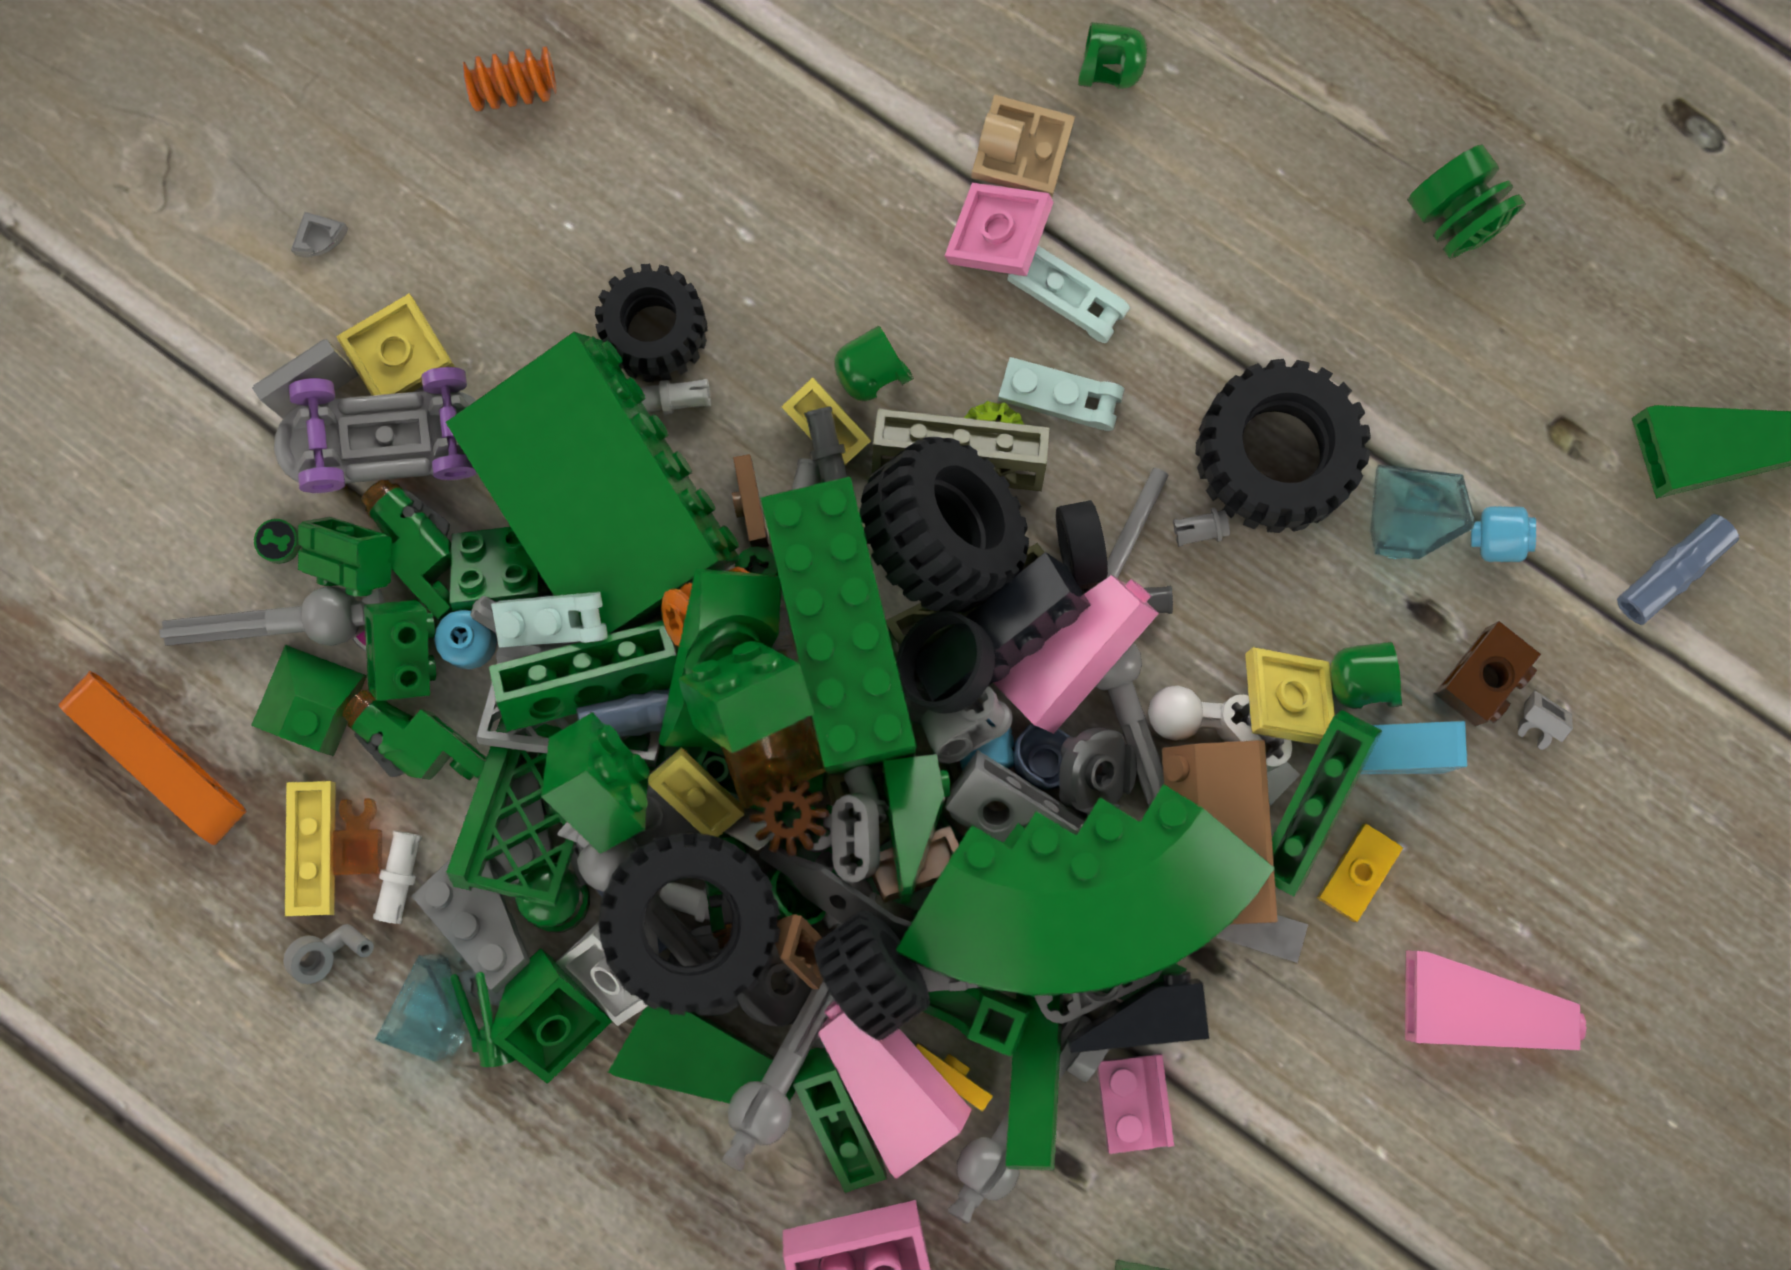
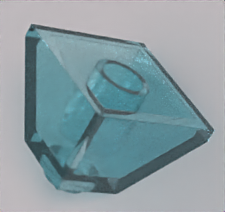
M1377 465L1370 529L1375 554L1383 555L1390 559H1420L1473 529L1475 518L1462 474Z
M441 954L418 956L375 1040L432 1061L442 1060L446 1058L447 1054L453 1056L456 1053L466 1032L461 1029L464 1018L450 981L453 973L447 957Z

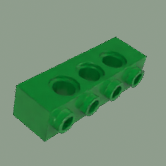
M662 620L609 634L608 638L603 640L578 642L488 667L496 703L506 730L510 732L577 714V707L621 699L631 694H644L651 690L669 689L677 656L673 642Z

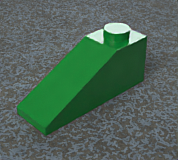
M937 754L883 760L882 785L884 798L888 805L887 818L901 904H908L912 899L941 816L944 797H950L948 771L939 769Z
M826 1048L809 1050L793 1080V1086L844 1193L886 1180L887 1173L880 1152Z

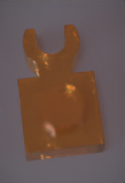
M364 798V811L359 816H355L352 813V800L341 799L339 814L346 822V830L333 831V875L380 874L382 869V830L370 829V822L377 813V805L374 799Z

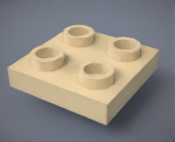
M994 94L990 111L987 113L971 178L1007 188L1049 193L1051 198H1053L1075 116Z

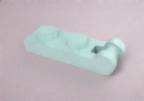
M1039 245L1037 246L1027 276L1008 274L1007 281L1083 328L1092 338L1101 343L1108 342L1114 333L1113 325L1117 319L1122 320L1130 309L1128 303L1121 297ZM1094 302L1104 309L1099 317L1088 311Z
M1010 357L998 401L1100 430L1112 431L1117 416L1114 415L1116 403L1122 401L1125 389L1116 383L1100 382ZM1087 396L1100 399L1096 410L1085 408Z
M600 592L503 600L491 604L499 648L578 641L594 642L608 638L606 624L601 623L598 608L603 606ZM578 611H581L583 625H581Z

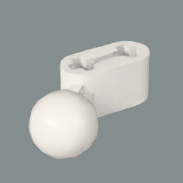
M1176 685L1161 689L1150 701L1148 709L1150 724L1160 736L1173 741L1186 740L1196 734L1199 728L1215 729L1225 742L1263 740L1265 745L1268 743L1273 748L1269 754L1270 756L1266 758L1267 773L1286 763L1291 757L1293 749L1291 740L1252 733L1248 695H1235L1223 704L1201 702L1192 690ZM1239 711L1244 717L1236 725L1231 718L1235 712Z

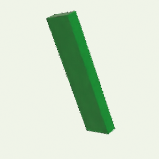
M1016 992L1017 1000L1034 1008L1019 1047L1012 1054L1005 1166L1008 1169L1054 1171L1062 1023H1055L1047 1019L1042 1013L1035 996L1021 995V993ZM1064 995L1052 996V1001L1047 1003L1048 1009L1057 1008L1060 1014H1062Z

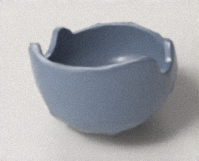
M1033 724L1028 725L1014 743L1013 759L1016 775L1043 791L1060 788L1061 747L1070 736L1061 729H1058L1053 734Z

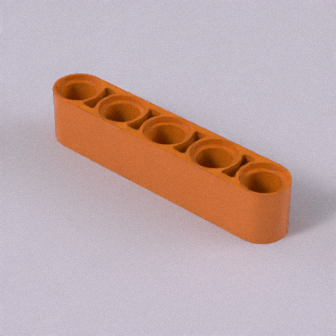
M89 671L59 703V707L67 716L191 830L208 843L217 845L247 812L245 807L98 674Z

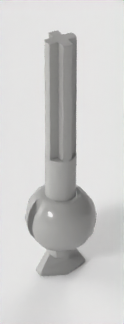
M328 586L314 590L304 599L302 606L163 620V629H159L160 638H164L165 646L305 632L311 640L321 645L334 646L350 640L357 633L359 626L365 625L364 604L385 603L381 589H375L371 595L366 596L361 601H357L354 596L347 595L345 589Z
M1134 642L1096 687L1103 691L1108 690L1126 744L1132 745L1135 751L1137 775L1148 806H1150L1164 784L1161 760L1133 681L1138 678L1142 667L1141 652Z
M568 822L557 833L558 836L577 842L583 849L577 860L579 871L589 885L600 891H604L607 888L612 874L619 864L621 865L630 856L629 854L638 848L635 840L630 837L600 854ZM656 893L646 910L644 920L646 924L683 966L700 965L711 960L712 957Z
M824 981L819 990L812 989L762 1081L749 1082L741 1086L732 1096L728 1108V1121L736 1134L730 1143L732 1147L724 1154L722 1161L738 1171H742L745 1165V1156L751 1154L756 1144L760 1146L771 1145L778 1141L788 1130L792 1112L791 1103L785 1095L817 1038L818 1031L827 1019L824 1011L834 1001Z
M1085 1015L1065 1022L1062 1025L1059 1081L1077 1052L1070 1053L1067 1037L1092 1021ZM1009 1111L991 1139L980 1137L969 1142L958 1158L957 1175L960 1181L964 1183V1186L958 1194L959 1199L949 1207L948 1212L965 1224H969L974 1208H978L984 1198L992 1201L1004 1198L1015 1188L1020 1170L1008 1169L1005 1166Z

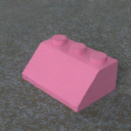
M916 1200L783 1230V1258L786 1270H931Z

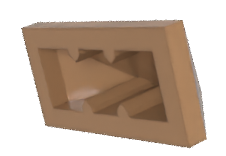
M791 915L778 920L777 927L780 929L779 941L775 945L780 959L808 986L819 990L823 979L816 963L814 945L822 937L802 916Z

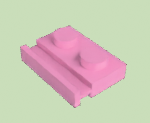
M1162 1054L1102 1060L1097 1068L1108 1153L1113 1154L1174 1146Z

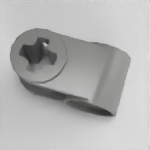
M989 686L980 696L984 701L982 705L976 700L969 707L955 713L942 714L928 710L922 716L921 725L934 755L937 754L938 762L950 764L960 761L968 756L970 752L1008 731L1012 723V712L1004 702L997 700L995 692ZM988 718L995 724L994 727L990 726L986 721Z

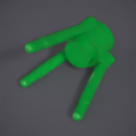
M478 972L476 974L477 991L484 1024L480 1029H478L459 976L452 974L450 981L471 1037L472 1051L479 1054L480 1066L497 1067L515 1061V1058L496 1045L489 1037L494 1021L484 973Z

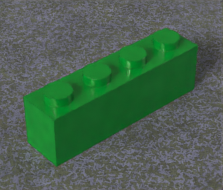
M1343 710L1332 718L1272 837L1276 888L1293 897L1302 888L1383 730Z

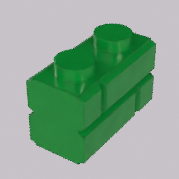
M330 516L302 521L298 525V545L302 546L298 550V570L316 577L317 584L322 586L340 585L345 587L347 595L368 596L372 594L373 589L386 587L391 583V563L388 562V559L391 558L392 538L388 537V535Z

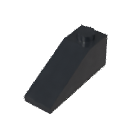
M1190 972L1163 974V982L1151 983L1067 1037L1070 1053L1210 1039L1203 982L1198 978L1191 979Z

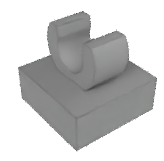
M1534 690L1524 703V718L1518 724V735L1523 737L1530 728L1536 727L1541 729L1543 734L1537 740V747L1543 750L1551 744L1552 737L1561 742L1564 741L1573 729L1572 714Z

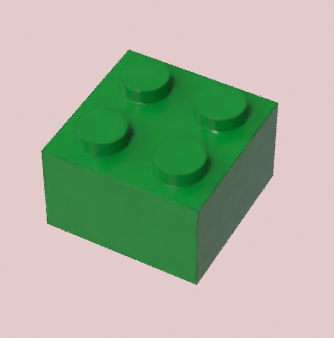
M752 641L740 644L732 650V654L717 661L708 660L701 662L691 669V673L678 678L693 727L731 753L814 714L800 664L760 642Z
M592 712L549 737L541 797L601 854L645 830L649 768L640 755L633 754L621 742L618 733L612 726L605 725Z

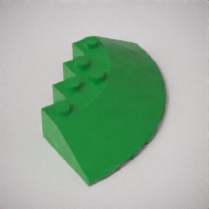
M1164 784L1140 822L1104 799L1099 798L1077 835L1036 811L1012 849L976 826L971 825L907 930L896 952L930 971L992 991L995 989L1021 993V995L1058 996V994L1094 992L1113 988L1171 967L1206 945L1230 925L1256 897L1275 868L1204 808Z

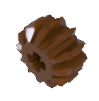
M783 777V792L778 793L776 787L771 782L765 784L766 791L772 797L769 802L761 797H754L753 803L765 809V813L750 815V822L752 824L766 823L767 825L755 834L758 841L766 840L769 836L775 834L770 842L769 851L777 853L783 840H786L788 855L795 856L797 853L796 840L800 839L803 846L810 851L814 848V844L807 836V833L812 831L818 836L825 835L826 830L822 826L814 824L813 821L814 819L828 818L829 811L823 808L812 810L811 807L821 802L824 797L818 791L805 799L804 797L810 785L807 780L803 779L799 783L796 792H792L791 778ZM793 804V809L796 812L801 810L802 815L800 819L794 820L793 828L786 829V824L783 821L778 823L777 817L778 814L785 813L786 805Z

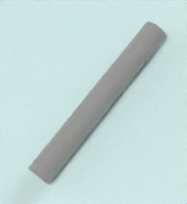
M1158 468L1152 469L1107 560V578L1112 575L1118 579L1169 476L1165 471Z

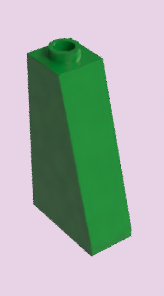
M1654 405L1646 407L1631 418L1656 499L1791 466V411Z
M647 1006L643 1009L608 1073L618 1078L730 1104L732 1096L741 1086L749 1082L762 1081L775 1057L703 1015H698L695 1012H685L684 1016L670 1014L669 1010L658 1007L656 1010ZM793 1082L785 1095L789 1101H791L796 1092Z

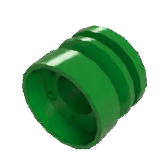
M1483 144L1474 146L1449 161L1422 182L1407 199L1424 224L1437 220L1442 216L1446 219L1433 236L1437 242H1441L1456 234L1443 248L1449 259L1458 257L1467 251L1475 250L1493 239L1509 225L1513 217L1526 205L1519 194L1500 203L1513 189V185L1509 180L1496 184L1491 188L1487 186V183L1498 172L1499 166Z

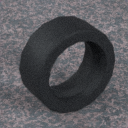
M1089 500L1057 507L1055 515L1056 530L1063 564L1068 567L1079 586L1105 580L1108 575L1106 545L1100 518L1094 503Z

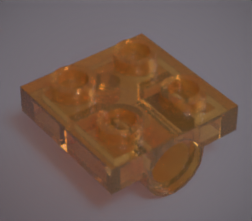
M810 716L734 753L722 747L739 802L745 808L755 805L753 803L755 796L761 797L764 800L771 797L765 789V784L771 782L776 787L778 793L783 792V777H790L792 787L799 785L803 779L808 781L826 772Z

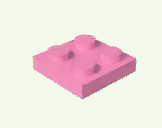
M972 183L944 255L948 263L963 267L1027 276L1054 203L1050 194Z

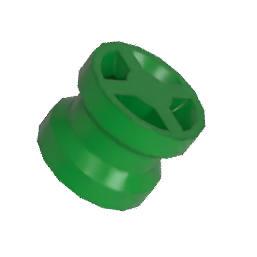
M760 546L749 547L742 551L739 555L741 560L735 563V567H742L747 571L750 570L749 573L773 574L779 577L774 554Z

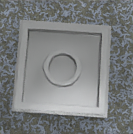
M323 339L253 385L252 389L265 405L284 419L290 411L299 406L290 401L289 385L291 383L309 378L327 379L334 383L336 391L357 377L358 374L351 363L327 339Z

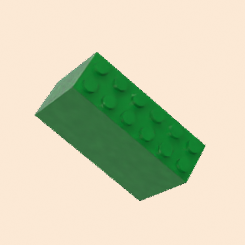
M573 332L445 423L553 595L600 592L603 605L598 608L601 623L606 624L607 635L642 626L662 613L664 593L673 588L680 590L683 585L693 583L695 569L725 571L740 561L741 558L735 550L739 547L735 536L727 526L723 525L720 527L712 512L716 508L711 498L702 488L697 490L688 475L692 473L690 465L680 452L676 451L674 453L665 440L669 436L666 427L655 414L650 416L642 404V401L646 399L642 389L631 377L627 379L618 366L622 363V359L617 350L609 341L603 342V340L596 339L594 336L590 337ZM578 611L581 625H583L581 611Z
M851 476L760 497L801 671L814 711L812 718L820 752L828 776L848 772L860 766L871 767L883 764V760L915 757V738Z

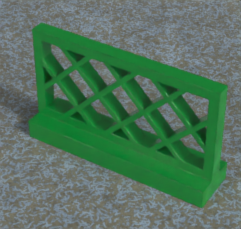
M501 717L496 732L507 733ZM543 724L534 731L539 736L549 738L562 729L557 726ZM490 747L446 871L454 887L471 891L472 887L556 907L577 842L565 839L563 844L547 852L537 834L559 822L564 826L567 821L553 808L556 814L532 826L523 811V808L542 799L543 779L537 768L546 764L547 753L531 760L526 750ZM522 757H523V758L525 759L526 763H525L524 765L520 766V763H521V760H522ZM532 772L541 788L517 800L511 790L514 780ZM510 797L512 804L505 807L507 800ZM518 812L527 829L503 841L497 831L500 821ZM532 837L542 855L518 868L509 849ZM494 838H496L499 845L491 848ZM504 853L514 871L497 880L483 877L482 873L486 862ZM559 857L557 867H555L552 860ZM547 863L554 875L549 891L545 892L529 888L523 876ZM519 879L522 886L512 884L511 882Z

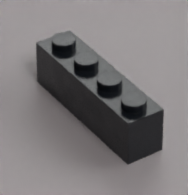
M1046 552L1016 575L1012 582L1006 583L966 616L985 629L994 646L995 666L988 686L1005 678L1012 667L1026 656L1038 652L1046 640L1060 629L1072 625L1078 619L1079 614L1091 606L1068 567ZM966 624L954 625L917 656L915 671L932 702L941 701L953 696L969 680L977 659V644L970 627Z

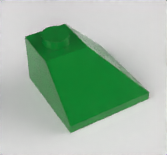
M285 645L251 726L320 753L334 756L367 675Z
M540 948L529 958L530 963L505 986L489 1037L496 1045L548 1084L612 1020L556 963L557 961Z

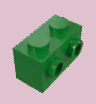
M418 600L364 604L367 677L370 693L376 701L430 696V681L436 680L435 659L433 655H429L428 639H433L435 635L432 613H427V610Z

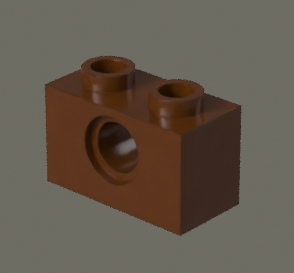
M1498 621L1485 628L1434 694L1474 726L1487 723L1489 720L1495 723L1509 708L1511 703L1506 699L1514 688L1522 689L1537 672L1533 664L1540 657L1541 653ZM1485 666L1491 667L1496 671L1499 679L1496 688L1487 685L1484 681L1483 669Z

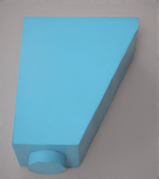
M1465 721L1373 725L1383 731L1361 774H1443L1467 767Z

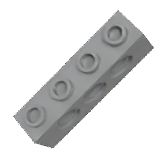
M979 750L976 751L950 787V797H947L946 809L949 810L951 816L957 822L967 827L974 825L1002 842L1006 840L1018 823L1026 827L1036 811L1077 835L1086 821V818ZM992 801H1000L1007 808L1001 811H994L989 809L986 804Z

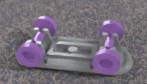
M440 367L428 370L421 376L424 390L421 392L335 399L334 383L330 380L309 378L295 381L289 385L290 401L299 406L285 416L275 434L274 451L277 462L286 475L299 482V489L308 493L332 492L342 489L346 483L429 475H433L436 479L460 480L472 477L477 472L445 423L476 401L472 396L460 392L467 387L465 371L457 367Z

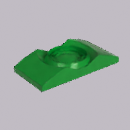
M695 569L659 737V743L662 746L722 747L693 727L678 678L691 673V669L701 662L708 660L717 661L732 654V650L736 646L746 642H760L772 648L779 636L781 603L779 577L773 574Z

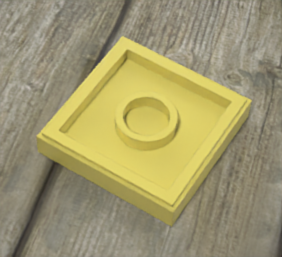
M410 293L336 336L371 396L414 392L423 386L421 376L424 372L440 367H455Z
M1252 647L1245 653L1252 733L1319 745L1332 718L1335 716L1329 662Z

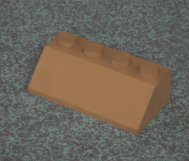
M1265 741L1199 743L1162 748L1164 785L1204 808L1274 867ZM1274 870L1256 897L1231 924L1278 922Z

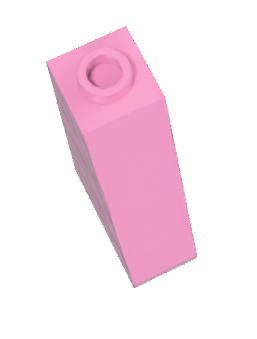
M1111 575L1090 589L1084 595L1091 606L1080 613L1078 619L1072 625L1060 629L1045 641L1043 647L1038 652L1026 656L1010 669L1009 674L1005 678L994 682L1033 725L1054 734L1159 614L1147 603L1151 595L1133 579H1130L1125 584Z
M1406 951L1405 1041L1429 1044L1580 1050V1040H1584L1586 1035V1019L1584 1014L1580 1013V1004L1426 951Z
M835 1000L826 1008L824 1013L828 1018L818 1031V1034L888 1170L897 1179L961 1133L972 1109L900 1029H897L883 1040H876L860 1030L846 1016Z

